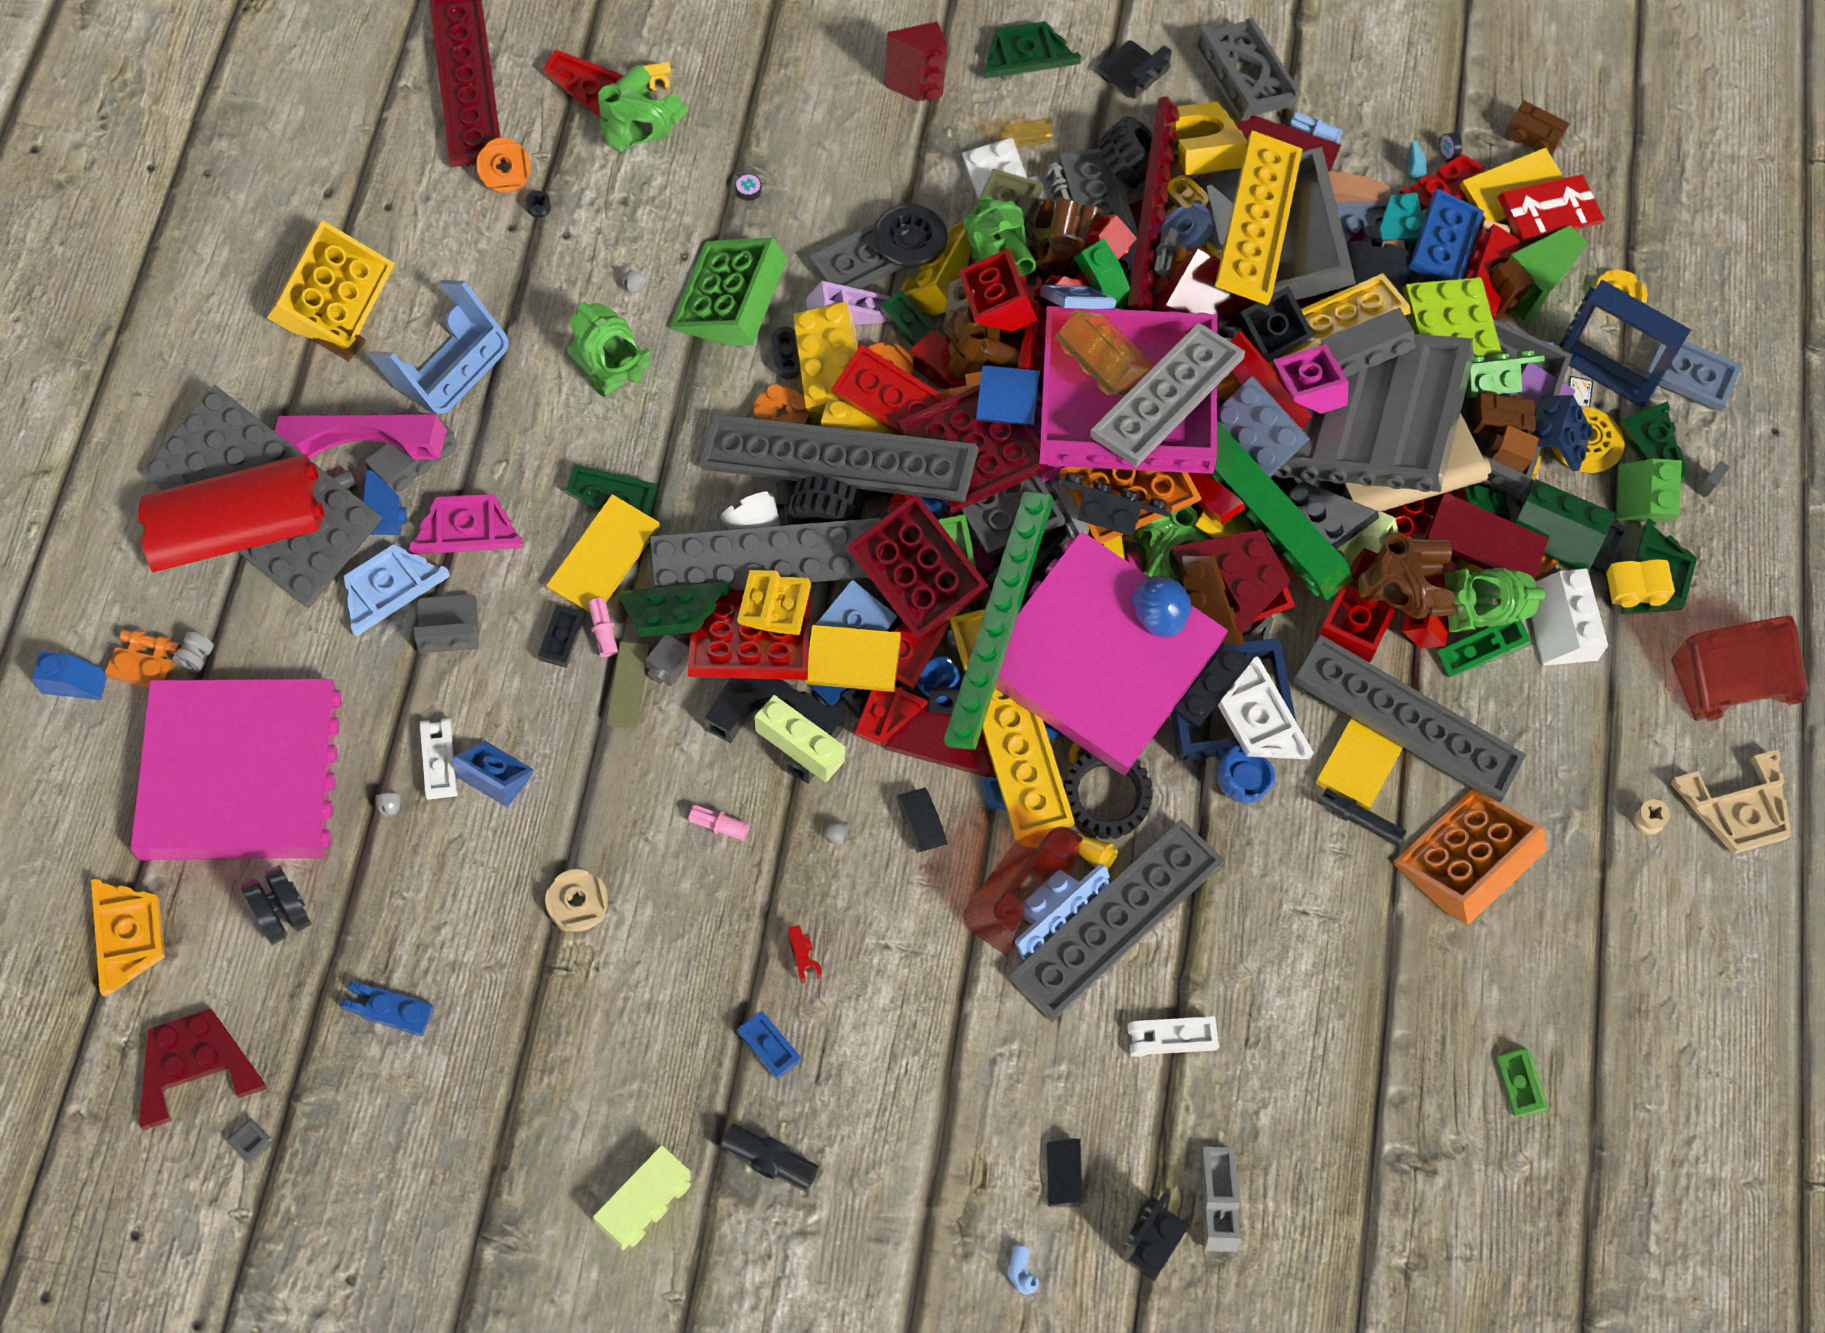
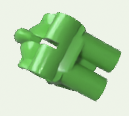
M635 65L616 84L604 86L598 94L601 134L610 146L623 154H627L628 148H631L633 145L655 139H663L670 134L673 125L689 111L677 94H670L660 100H650L651 93L646 85L650 82L651 77L649 72L641 65ZM634 120L652 123L653 131L645 130Z
M987 194L980 196L978 199L979 205L971 213L964 215L965 230L974 262L976 263L1009 248L1021 275H1030L1035 270L1036 263L1028 250L1021 208L1015 205L1014 201L992 200V196ZM994 234H997V240H995Z
M580 303L577 307L578 312L575 313L570 321L571 330L576 339L570 343L567 352L590 375V382L598 394L606 397L625 384V381L640 382L642 371L649 367L648 361L651 360L650 350L644 349L642 351L636 345L628 323L625 319L620 318L616 312L601 303Z
M1188 506L1170 514V517L1165 516L1135 529V540L1145 551L1144 563L1146 568L1143 573L1149 577L1166 576L1178 581L1172 566L1179 562L1171 548L1211 539L1208 534L1195 525L1198 516L1194 508Z
M1493 568L1485 569L1481 572H1472L1471 574L1468 569H1461L1444 574L1445 588L1452 591L1455 595V613L1453 616H1448L1449 632L1475 630V627L1501 626L1530 618L1535 615L1539 606V600H1543L1546 596L1545 590L1538 588L1535 579L1531 575L1516 570ZM1493 599H1501V604H1493Z

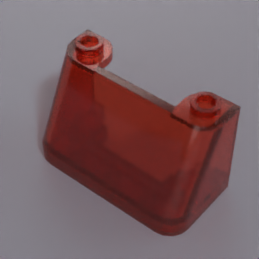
M1790 615L1694 634L1683 642L1671 658L1672 665L1695 721L1703 719L1709 722L1722 718L1724 716L1723 712L1730 706L1778 697L1782 703L1795 705L1804 701L1805 696L1809 692L1798 627L1793 616Z
M1058 826L1037 830L1016 840L966 906L963 914L965 927L996 950L1008 956L1016 945L1014 939L1015 932L1024 918L1025 910L1023 904L1014 897L1033 870L1045 878L1050 873L1059 869L1069 874L1076 864L1083 837L1067 827Z

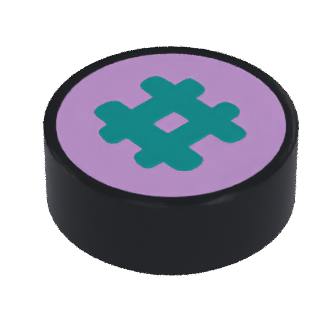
M1456 132L1443 134L1440 139V150L1444 158L1450 160L1459 157L1463 149L1460 136Z
M754 174L739 176L735 181L736 195L745 201L757 199L762 192V183L759 177Z

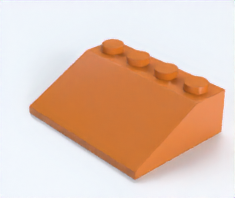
M1065 467L1059 470L1058 475L1059 478L1061 474L1066 475L1067 472H1073L1084 477L1083 481L1094 484L1095 480L1111 484V489L1122 492L1123 489L1140 493V498L1150 500L1151 497L1163 499L1168 502L1167 506L1172 507L1171 514L1202 499L1187 472ZM1067 487L1080 510L1085 492ZM1141 509L1135 529L1165 516ZM1087 523L1090 537L1100 544L1124 535L1123 533Z
M1472 788L1394 860V865L1444 912L1469 925L1547 851L1544 827Z

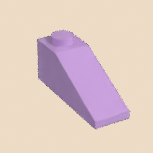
M821 281L806 298L807 310L846 301L854 317L855 325L890 323L879 308L891 296Z

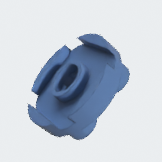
M1192 203V207L1186 209L1183 206L1176 208L1165 218V222L1162 223V230L1167 228L1166 236H1168L1169 228H1173L1178 232L1176 248L1185 247L1188 251L1193 252L1197 246L1201 247L1216 232V225L1212 215L1205 206L1198 203Z

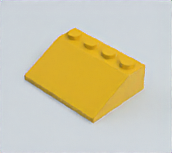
M322 220L308 240L267 318L292 333L313 339L312 337L323 339L347 350L356 340L354 338L355 334L359 335L395 263ZM316 312L322 314L321 318L315 315ZM309 317H315L317 323L310 320ZM343 326L348 330L350 329L353 331V334L350 337L337 327ZM330 330H337L339 332V336L331 332Z

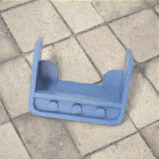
M441 280L439 282V285L455 304L448 311L445 318L446 326L453 337L419 371L410 363L401 362L395 353L371 351L368 354L396 389L428 411L437 414L449 412L506 353L509 345L507 335L466 281Z

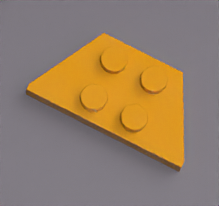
M93 879L91 880L99 988L102 996H108L165 958L160 899L155 894L143 891L135 892L128 887L121 885L116 887L105 884L101 880Z

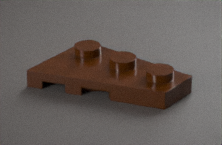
M1183 555L1184 588L1190 597L1191 605L1228 630L1221 644L1241 645L1245 643L1242 632H1238L1234 620L1236 617L1234 609L1229 606L1224 590L1226 587L1215 555Z

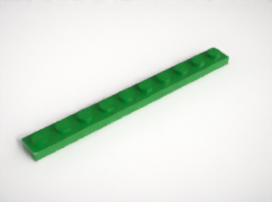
M1023 492L946 731L944 742L948 747L976 750L1053 505L1051 494Z

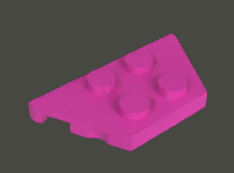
M494 494L436 497L430 507L429 515L424 518L420 525L421 531L416 540L412 541L409 545L411 554L523 548L522 538L513 528L511 520L502 510L501 504Z

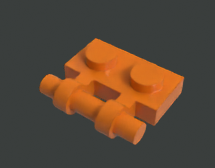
M136 629L133 632L122 630L120 641L130 644L128 649L115 648L105 670L107 678L147 688L150 686V680H169L175 665L173 661L167 660L166 657L168 653L175 654L177 649H181V644L172 642L170 638L159 636L158 638L148 636L144 631ZM143 647L155 649L153 656L140 652Z

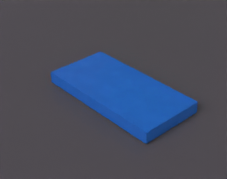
M1436 188L1432 194L1408 268L1436 282L1463 279L1484 211Z

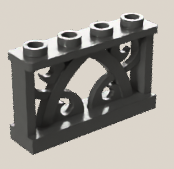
M1248 18L1245 22L1211 28L1209 25L1200 27L1193 47L1240 121L1248 120L1250 116L1293 108L1300 95V90L1253 18ZM1241 38L1238 45L1234 44L1233 39ZM1239 57L1250 61L1260 68L1257 82L1250 76L1239 73L1235 67ZM1260 95L1262 99L1256 100V97Z

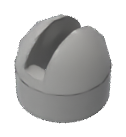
M629 269L623 278L624 289L631 293L640 292L647 284L645 278L632 269Z
M387 793L376 795V808L381 815L388 817L397 814L401 805L399 794Z
M843 821L830 823L826 828L827 839L832 844L845 846L849 823Z

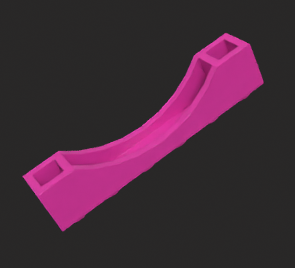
M372 413L369 415L344 414L341 416H328L325 414L301 416L293 414L291 416H278L274 432L302 454H307L309 459L337 445L367 440L393 445L406 452L413 460L440 459L447 429L438 416L431 413H423L421 415H406L403 413L379 415Z

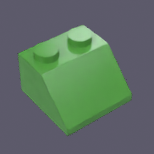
M1648 459L1619 464L1616 520L1646 522L1648 519H1651L1654 522L1674 523L1680 515L1682 460Z

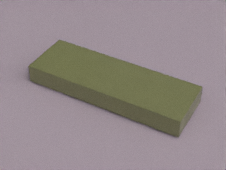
M620 642L607 719L608 726L637 729L647 671L646 658L650 652L649 645Z

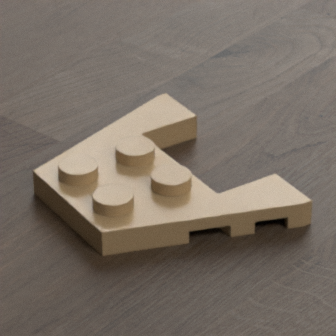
M1778 749L1755 755L1750 760L1762 785L1711 798L1699 771L1675 777L1671 781L1676 791L1732 854L1787 840L1791 836L1787 800H1784L1782 785L1784 784L1783 773H1780L1779 761L1781 756Z

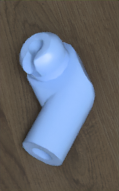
M1015 1245L1007 1274L1019 1292L1031 1294L1038 1289L1039 1281L1025 1267L1029 1249Z

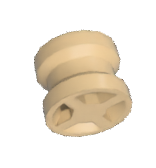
M1647 800L1634 815L1635 827L1645 835L1659 833L1670 819L1669 808L1660 800Z

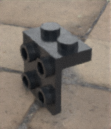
M1128 40L1098 65V72L1131 98L1135 99L1156 80L1166 74L1171 66L1172 50L1163 45L1151 55L1133 40Z

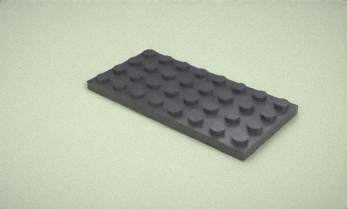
M214 385L141 473L159 488L166 490L303 454L218 386ZM317 465L319 479L316 481L313 494L316 501L321 502L325 512V518L322 520L319 531L238 551L307 608L312 606L383 519V517Z

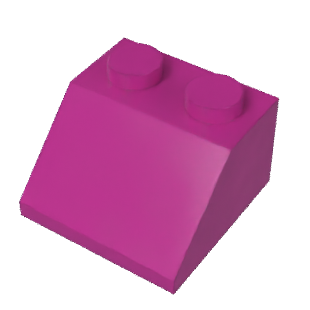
M1327 344L1273 359V365L1294 402L1318 413H1325L1348 406L1349 381Z

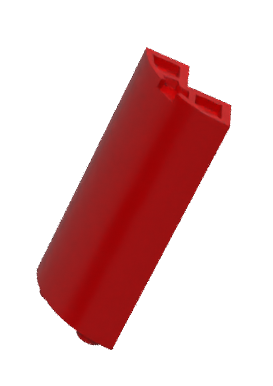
M307 454L142 495L138 508V522L143 524L145 528V536L141 537V542L152 573L319 531L322 520L325 518V512L321 502H317L313 494L316 481L319 479L316 465L310 463Z

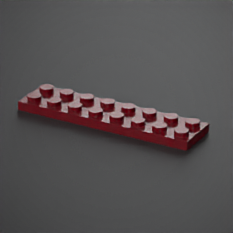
M429 0L450 167L477 165V157L486 144L494 139L501 138L482 0Z

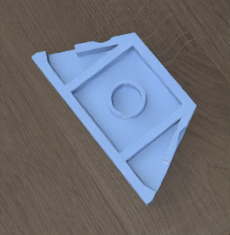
M393 544L344 575L353 635L355 637L450 577L448 569L443 566L440 568L428 563L425 558L416 554H409L405 549Z

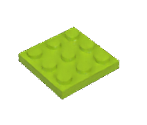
M1482 278L1406 284L1403 287L1404 299L1410 305L1409 318L1414 334L1472 338L1474 356H1484V359L1492 358V354L1502 353Z

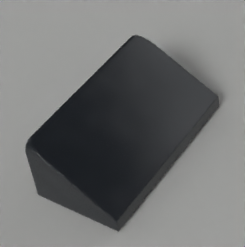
M1073 1138L1047 1142L1048 1207H1080L1083 1202L1081 1139Z

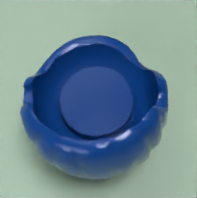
M1153 576L1144 579L1136 586L1131 596V603L1135 607L1136 618L1149 632L1162 638L1178 635L1186 626L1187 619L1192 611L1191 600L1186 589L1178 581L1166 576Z
M1234 746L1227 753L1223 754L1217 767V783L1226 797L1231 798L1235 802L1252 804L1260 801L1273 788L1275 770L1266 758L1246 756L1240 746Z

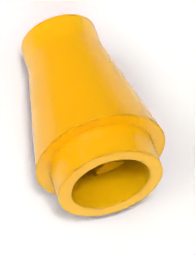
M1080 833L1075 836L1070 847L1071 850L1077 852L1094 868L1102 864L1106 867L1107 871L1112 867L1118 851L1113 848V844L1086 837Z

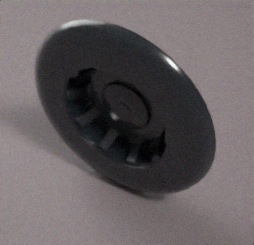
M900 204L887 209L875 222L872 233L873 242L878 252L888 261L906 267L922 266L936 260L943 253L948 242V231L942 218L930 208L918 204Z

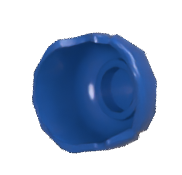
M946 656L934 657L928 661L916 686L929 700L931 687L960 690L962 674L950 658ZM939 696L936 699V702L943 703L951 698L948 696Z

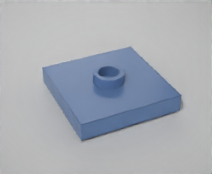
M1041 286L1040 296L1063 308L1115 309L1116 299L1091 286Z
M852 580L815 625L888 631L898 616Z

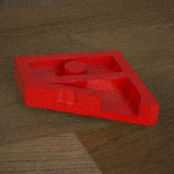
M895 687L894 692L870 690L853 735L881 746L927 705L928 701Z

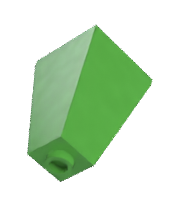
M1571 226L1513 253L1507 261H1517L1524 269L1523 272H1527L1534 280L1531 288L1511 314L1524 328L1529 325L1588 245V242Z

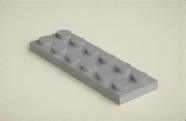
M1198 323L1091 429L1090 437L1137 467L1244 359L1245 351L1201 323Z

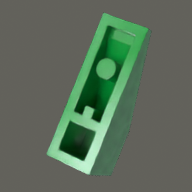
M1105 238L1095 242L1073 257L1091 287L1116 299L1115 308L1130 310L1128 307L1130 286L1117 257Z
M1522 620L1501 626L1489 627L1437 652L1451 678L1533 645Z

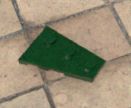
M1668 401L1621 419L1618 426L1641 461L1648 459L1682 460L1681 483L1685 482L1688 473L1681 447L1677 446L1675 439L1676 429L1674 422H1671L1669 417L1670 407Z
M574 464L566 491L568 495L598 513L613 494L649 516L657 491V484Z

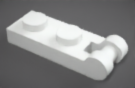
M441 718V722L430 723V720L420 721L427 800L458 796L456 770L453 764L454 747L451 718ZM434 734H442L441 738L431 739Z
M1215 1016L1133 1021L1127 1024L1128 1034L1132 1035L1133 1042L1130 1045L1131 1056L1140 1057L1148 1054L1214 1051L1219 1048ZM1153 1033L1154 1041L1145 1042L1144 1034Z

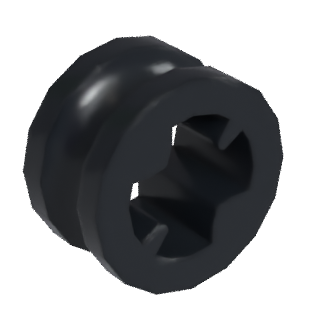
M537 190L529 193L526 197L527 211L532 217L543 218L550 213V197L547 193Z

